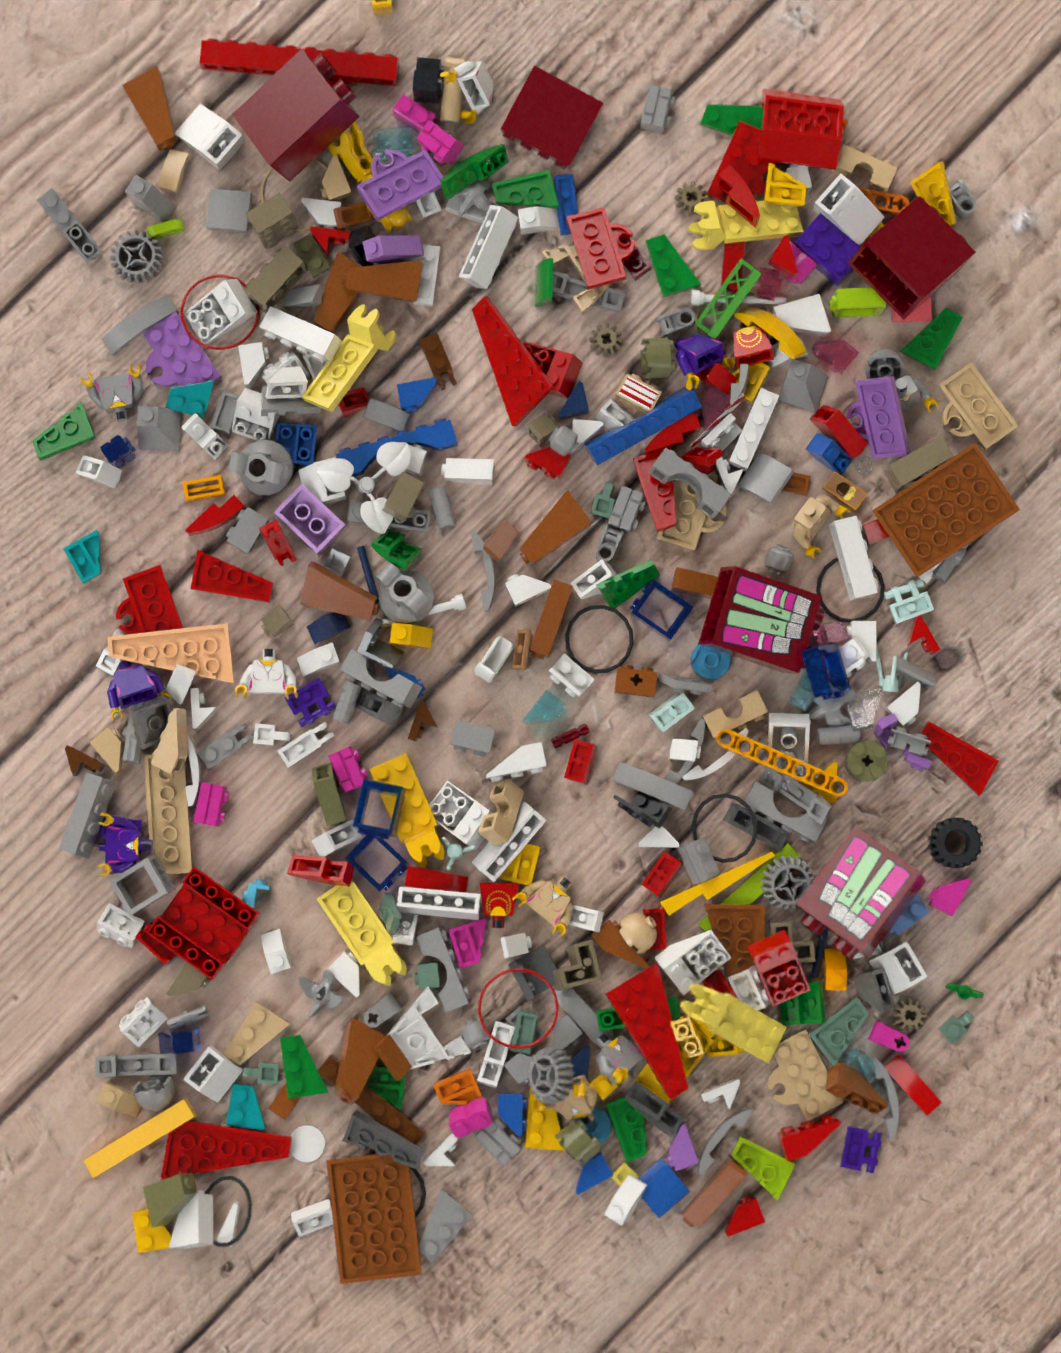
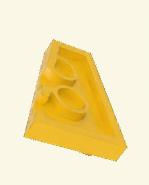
M940 161L911 181L910 184L917 197L921 196L939 212L940 216L950 226L956 224L944 162Z
M530 1087L525 1148L565 1151L559 1144L561 1139L557 1140L554 1137L561 1131L556 1111L547 1108L543 1111H535L533 1109V1100L538 1099H536L535 1094H531L532 1088Z

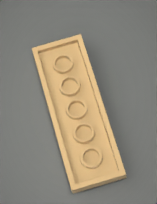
M153 754L144 755L149 840H153V851L150 852V856L156 854L167 875L189 873L193 868L189 806L185 786H187L186 761L180 774H169L151 764Z

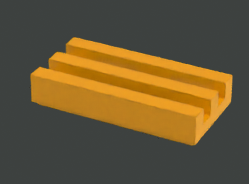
M222 475L182 482L186 502L226 495ZM219 481V484L209 485L193 489H188L187 487L191 485ZM220 488V491L189 496L191 493Z

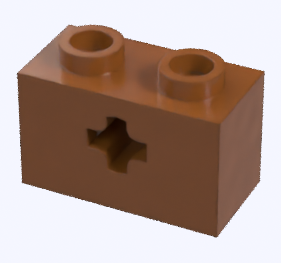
M622 665L621 668L617 667L614 693L655 697L658 672H653V668L642 667L641 670L633 669L634 666ZM634 676H638V679L642 680L637 686L634 685V682L630 681Z

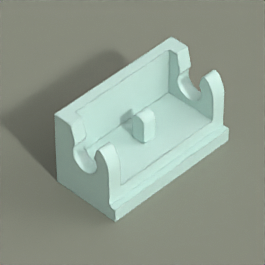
M676 692L647 715L654 721L656 727L664 732L695 708L683 692Z

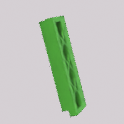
M741 258L695 322V325L708 333L711 338L716 339L762 273ZM743 264L751 272L747 278L739 279L737 271ZM737 282L738 291L735 294L727 295V285ZM725 299V309L715 312L714 303L717 300ZM714 315L715 323L710 329L701 324L705 316Z

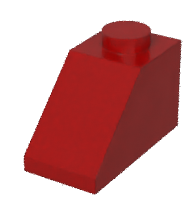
M751 1195L739 1199L740 1202L735 1205L724 1230L727 1237L765 1223L755 1196L751 1198Z

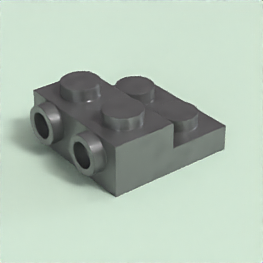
M161 695L145 701L143 706L130 710L139 748L144 749L160 743L161 733L165 730L168 724V716L173 710L170 698Z

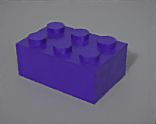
M821 213L794 243L817 264L816 269L836 286L853 269L848 262L860 248L856 242Z

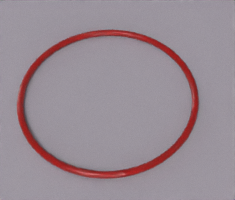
M228 275L207 276L194 283L186 292L181 304L182 324L187 334L201 346L214 350L234 348L245 342L254 332L259 319V307L255 304L257 310L255 323L249 334L240 342L226 347H214L200 342L190 333L185 324L184 304L187 296L194 287L205 280L212 278L237 279ZM238 279L239 283L247 288L246 284Z
M522 968L505 970L495 975L483 988L478 1002L480 1023L488 1036L502 1046L515 1049L528 1048L543 1041L553 1030L559 1012L557 995L551 984L540 974ZM515 971L531 973L542 979L552 991L556 1006L554 1021L548 1032L539 1040L521 1046L509 1045L496 1039L486 1028L481 1014L482 998L488 986L501 975Z

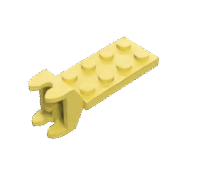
M715 201L698 203L694 207V212L702 214L701 220L690 224L688 231L693 234H701L703 237L695 239L691 246L697 250H713L723 241L725 243L783 238L785 235H788V237L801 236L803 229L797 206L757 201L760 218L758 225L753 227L728 204L717 206Z
M365 304L360 305L352 312L347 319L350 335L347 334L332 362L328 361L303 394L302 398L306 402L333 412L377 350L388 351L396 339V333L392 330L384 336L383 326H379L376 323L379 318V311L377 309L371 311L365 318H363L367 310Z
M353 879L351 880L350 887L336 885L317 898V901L360 965H365L368 972L377 982L385 986H391L392 978L390 975L394 971L406 976V963L394 948L393 938L388 934L387 929Z
M692 984L689 989L691 994L695 995L696 1000L694 1003L689 1001L681 1002L683 1012L693 1019L708 1025L707 1030L769 1064L787 1027L728 993L722 994L700 984Z

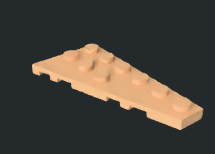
M228 623L107 637L109 657L172 671H174L176 664L196 671L195 676L235 684Z

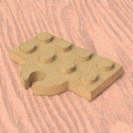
M972 362L938 386L949 401L942 413L943 426H946L952 418L959 421V427L952 428L948 432L950 435L957 438H966L974 435L983 449L986 450L1018 427Z
M714 473L708 474L711 480L716 483L718 475ZM675 480L676 526L660 531L657 540L695 552L700 533L709 534L715 532L722 527L724 522L721 520L713 521L711 517L697 508L698 499L695 490L688 483ZM725 504L719 511L722 516L727 515Z
M806 1029L779 1042L773 1054L778 1066L771 1071L767 1087L768 1090H771L777 1083H781L784 1085V1092L780 1095L774 1094L772 1096L774 1100L785 1105L797 1103L806 1121L843 1103L841 1098L835 1097L826 1091L828 1072Z

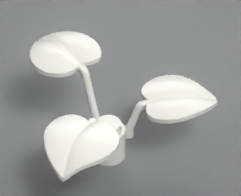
M388 442L382 445L377 451V462L383 468L371 478L363 477L357 480L355 477H352L353 465L349 461L340 458L323 463L317 468L316 472L324 485L333 492H343L349 488L350 480L355 482L358 491L362 494H367L371 501H366L361 505L360 514L363 521L373 531L384 534L392 522L393 516L382 511L387 499L381 497L375 500L371 494L375 487L374 480L385 470L391 476H397L404 472L410 461V449L406 442Z

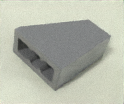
M137 175L133 177L125 190L134 206L162 222L169 221L176 209V206L155 186Z

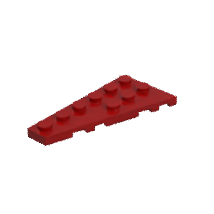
M484 296L471 310L511 425L516 427L555 387L488 296Z
M657 962L610 990L605 995L668 1098L672 1100L688 1090L689 1087L678 1043L671 1025L672 1018Z
M189 1120L168 1133L161 1180L179 1174L202 1173L288 1158L292 1136Z

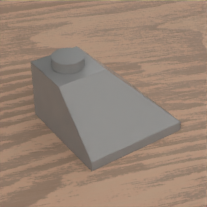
M792 359L778 401L816 413L828 375L811 364Z
M138 406L137 432L139 449L179 451L182 412L162 407Z

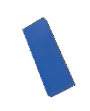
M573 174L554 176L555 193L559 205L557 211L560 236L571 235L566 217L578 214Z

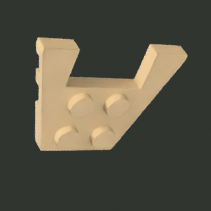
M564 245L559 246L558 249H545L542 251L545 260L553 258V267L570 259L585 282L574 245L568 247ZM611 284L589 290L586 289L574 296L573 302L581 314H584Z

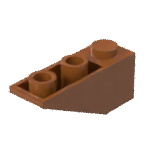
M609 919L600 927L599 932L591 934L605 952L644 968L649 967L647 964L649 959L644 953L638 954L633 948L634 945L630 947L623 939L619 931L622 927L616 920L611 922Z
M839 1062L828 1070L826 1091L835 1097L845 1099L851 1104L860 1106L875 1114L888 1107V1103L856 1069Z

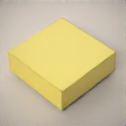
M624 1161L611 1178L621 1187L629 1174L637 1179L639 1175Z

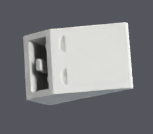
M201 104L175 132V135L219 171L245 143L244 137L239 131Z
M841 173L818 198L813 208L818 215L820 213L859 246L885 218L860 189Z
M226 279L188 309L184 315L200 341L209 345L245 323L257 313V310L238 279Z
M542 742L521 746L486 775L487 780L491 779L492 782L504 780L503 776L511 775V778L522 777L523 772L531 771V774L542 773L543 768L547 767Z
M447 780L429 806L438 824L468 846H474L476 851L485 839L478 833L483 816L492 814V812Z
M711 930L672 944L655 957L656 961L683 995L690 991L689 987L692 984H699L732 958Z

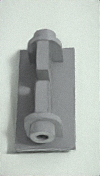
M896 727V730H891L890 733L894 734V736H889L887 742L891 744V747L905 750L907 743L910 744L908 752L920 756L922 754L927 755L929 748L925 747V745H930L931 743L930 740H927V736L916 733L914 736L908 734V730Z

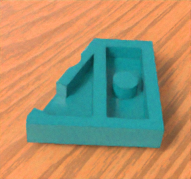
M214 380L171 387L165 408L190 415L196 413L199 417L205 418Z
M98 530L63 548L83 584L101 575L100 533Z
M233 1083L226 1124L265 1131L266 1126L262 1118L254 1086Z

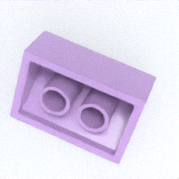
M303 484L274 512L319 557L335 541L345 527V524Z

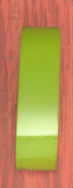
M174 219L154 224L147 228L148 235L151 234L154 237L153 240L179 234L186 230L183 219Z

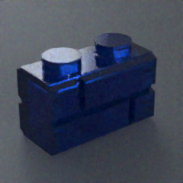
M117 435L110 440V443L106 442L100 447L109 463L118 469L125 466L126 462L129 463L136 458L134 454L136 448L127 437L122 438Z

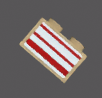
M626 374L615 394V398L646 414L655 408L662 392L659 391L660 388L658 386L642 382V378L638 375Z

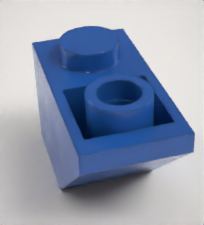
M819 433L815 434L806 447V450L817 461L841 476L852 462V459L833 439Z
M498 1092V1116L518 1136H522V1131H526V1118H522L523 1110H527V1098H523V1093Z

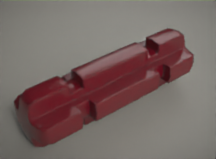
M582 724L577 729H571L561 734L560 737L552 738L551 742L554 748H559L564 743L572 742L574 739L580 738L581 735L589 734L590 730L587 724Z

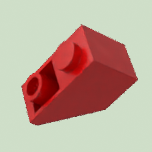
M548 447L526 454L524 461L527 462L526 466L536 471L540 469L545 472V476L555 480V478H561L571 459V455L562 456Z

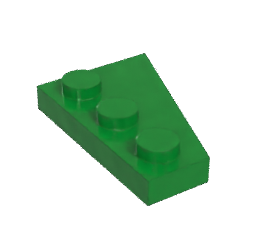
M82 402L78 403L76 408L69 414L66 413L62 416L58 423L50 426L32 441L40 461L96 439Z

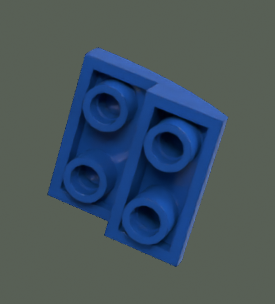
M277 423L275 442L283 445L290 453L293 465L309 466L313 464L317 426L298 423L297 425Z
M662 1158L638 1178V1180L647 1185L641 1198L659 1219L690 1193L689 1189Z

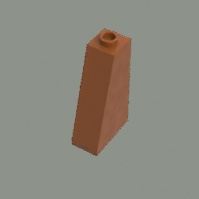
M156 66L123 84V87L157 148L161 151L170 149L177 141L162 75Z
M340 252L336 255L322 295V304L318 306L314 318V323L317 327L333 334L362 294L343 290L344 285L341 284L343 272L346 273L348 268L360 266Z
M423 261L348 268L346 273L343 272L341 284L344 285L343 290L414 303L417 301Z
M569 490L563 494L520 547L522 551L520 556L526 564L535 565L591 526L590 520Z
M312 561L307 567L301 605L371 621L373 615L377 616L379 604L376 603L377 596Z
M676 567L671 591L711 599L718 576Z
M554 579L530 647L533 657L542 660L544 657L549 658L571 597L573 586Z
M354 1017L345 1027L334 1093L341 1101L353 1104L359 1098L379 1057L374 1047L385 1037L382 1033L368 1027Z
M728 1156L682 1211L683 1221L691 1228L695 1225L699 1229L748 1175L747 1172Z

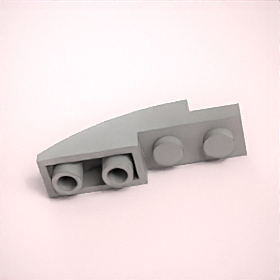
M53 188L37 199L86 263L102 252L97 243Z
M349 502L348 522L365 524L360 514L362 502ZM415 510L411 518L407 517L404 521L393 517L388 529L428 532L430 512Z

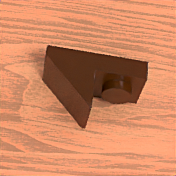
M421 700L408 736V740L417 742L418 738H422L425 729L421 727L422 723L438 728L425 702Z
M66 745L65 751L73 776L78 775L83 764H85L84 768L93 773L96 770L103 771L104 763L72 746Z

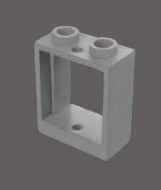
M156 854L145 858L110 880L113 892L118 895L122 902V908L129 916L140 912L176 890ZM144 867L158 893L137 905L123 879Z

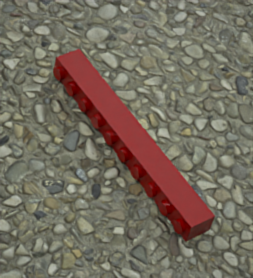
M209 38L201 41L199 64L202 70L273 76L301 49L293 45L278 47L276 44L268 43L265 46L258 45L255 42L241 44L234 40L219 42L217 39ZM314 47L302 49L313 60L320 54L327 58L337 70V73L330 78L332 81L342 79L344 82L397 86L399 59L393 54L380 56L372 52L357 54L351 50L336 52L334 49L322 51Z

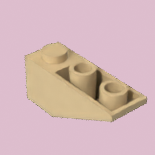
M174 708L168 716V724L165 730L161 733L158 748L153 752L151 764L169 774H180L188 756L186 710Z

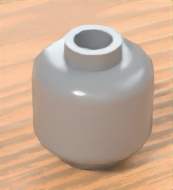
M566 426L556 427L548 439L550 441V448L562 456H566L569 452L573 454L579 445L576 442L578 435Z
M777 544L776 547L769 549L765 565L770 568V573L780 576L781 572H789L794 555L791 553L790 548Z
M474 1018L465 1022L466 1026L462 1029L461 1033L466 1046L473 1048V1050H480L488 1046L490 1037L483 1029L480 1021Z

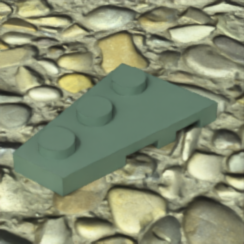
M855 997L829 1017L825 1023H822L808 1034L832 1066L837 1064L839 1058L847 1049L848 1044L869 1015V1012L860 1000Z

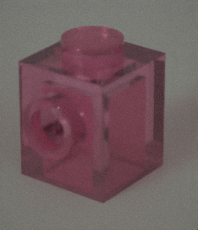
M760 267L759 271L762 274L757 280L754 298L774 301L776 291L781 289L782 279H779L780 271Z
M843 621L823 624L813 631L819 650L839 647L849 640Z

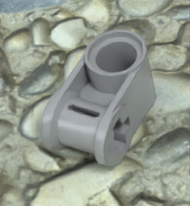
M958 179L954 185L949 187L952 205L960 218L968 219L976 209V201L968 191L963 180ZM962 205H969L971 210H964Z
M684 308L657 317L656 322L659 323L662 331L661 337L667 338L692 328L695 322L694 312L691 309ZM683 315H688L692 320L689 323H683L680 318Z
M605 524L596 551V560L598 562L601 559L607 563L613 560L624 530L618 531ZM602 550H608L610 557L602 558L599 553Z
M390 992L365 1013L364 1022L368 1027H377L395 1015L402 1007ZM369 1013L373 1015L378 1014L379 1017H377L378 1022L376 1024L367 1021Z

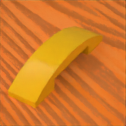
M751 307L744 308L734 314V317L748 327L756 324L780 341L778 349L794 360L806 353L804 345L794 331L773 314Z

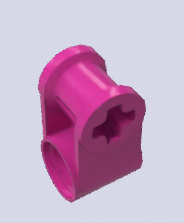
M875 1021L868 1040L899 1052L905 1051L909 1047V1039L905 1034L884 1023ZM901 1036L902 1040L904 1041V1044H900L898 1047H896L897 1044L894 1042L895 1038L899 1039Z

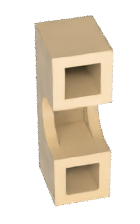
M843 144L839 152L837 168L831 171L837 174L841 173L849 179L855 169L864 168L870 174V182L867 187L886 193L897 167L890 161L876 159V156L871 153H862L853 145L848 144L846 146Z
M758 690L738 700L741 706V714L738 718H728L723 713L722 708L702 717L712 739L716 738V735L723 729H735L737 732L746 728L747 722L753 720L756 723L765 718L764 714L768 711ZM726 733L721 734L720 740L729 735Z
M510 779L494 782L489 799L495 804L497 813L484 815L478 831L480 835L494 846L509 842L524 791Z

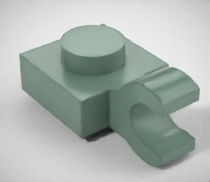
M606 482L602 495H595L591 514L610 518L615 499L610 498L613 488L612 483Z
M967 1010L958 1019L955 1016L950 1017L938 1029L953 1045L967 1032L964 1026L975 1017Z
M259 1062L258 1068L245 1067L243 1076L257 1077V1084L278 1085L280 1064Z

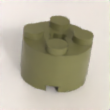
M668 338L642 339L641 345H645L644 350H640L642 373H646L643 376L644 379L669 378L671 372L675 371V361L671 360V352L674 350L673 340Z
M861 741L854 744L847 751L844 758L847 772L853 779L860 782L878 779L883 775L888 764L885 749L873 741ZM867 756L870 764H867L865 767V763L861 762V760Z
M572 1120L554 1137L557 1140L561 1139L559 1144L573 1159L580 1160L578 1165L583 1167L600 1151L601 1143L594 1136H588L586 1133L588 1129L580 1120Z

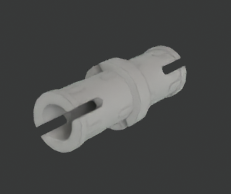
M203 1005L191 1011L185 1010L183 1014L167 1019L170 1031L172 1032L185 1025L191 1026L193 1022L209 1017L206 1006Z

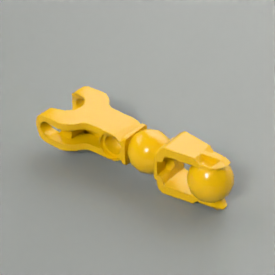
M354 122L349 126L350 133L346 129L336 139L339 144L332 142L328 149L333 156L337 155L338 160L344 162L353 177L358 179V183H363L372 178L371 167L373 159L364 145L361 129ZM403 207L378 222L383 224L386 231L391 232V230L402 229L407 221H412V216Z

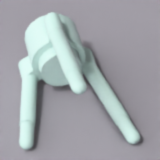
M876 646L879 686H883L882 691L899 692L903 676L900 674L895 676L897 656L893 657L891 675H885L884 679L878 646ZM907 652L904 654L903 659L905 660L908 659L909 654Z
M442 837V841L448 846L447 854L450 857L446 869L450 870L454 861L462 857L463 852L471 851L475 847L468 846L462 848L461 845L451 844L445 837Z

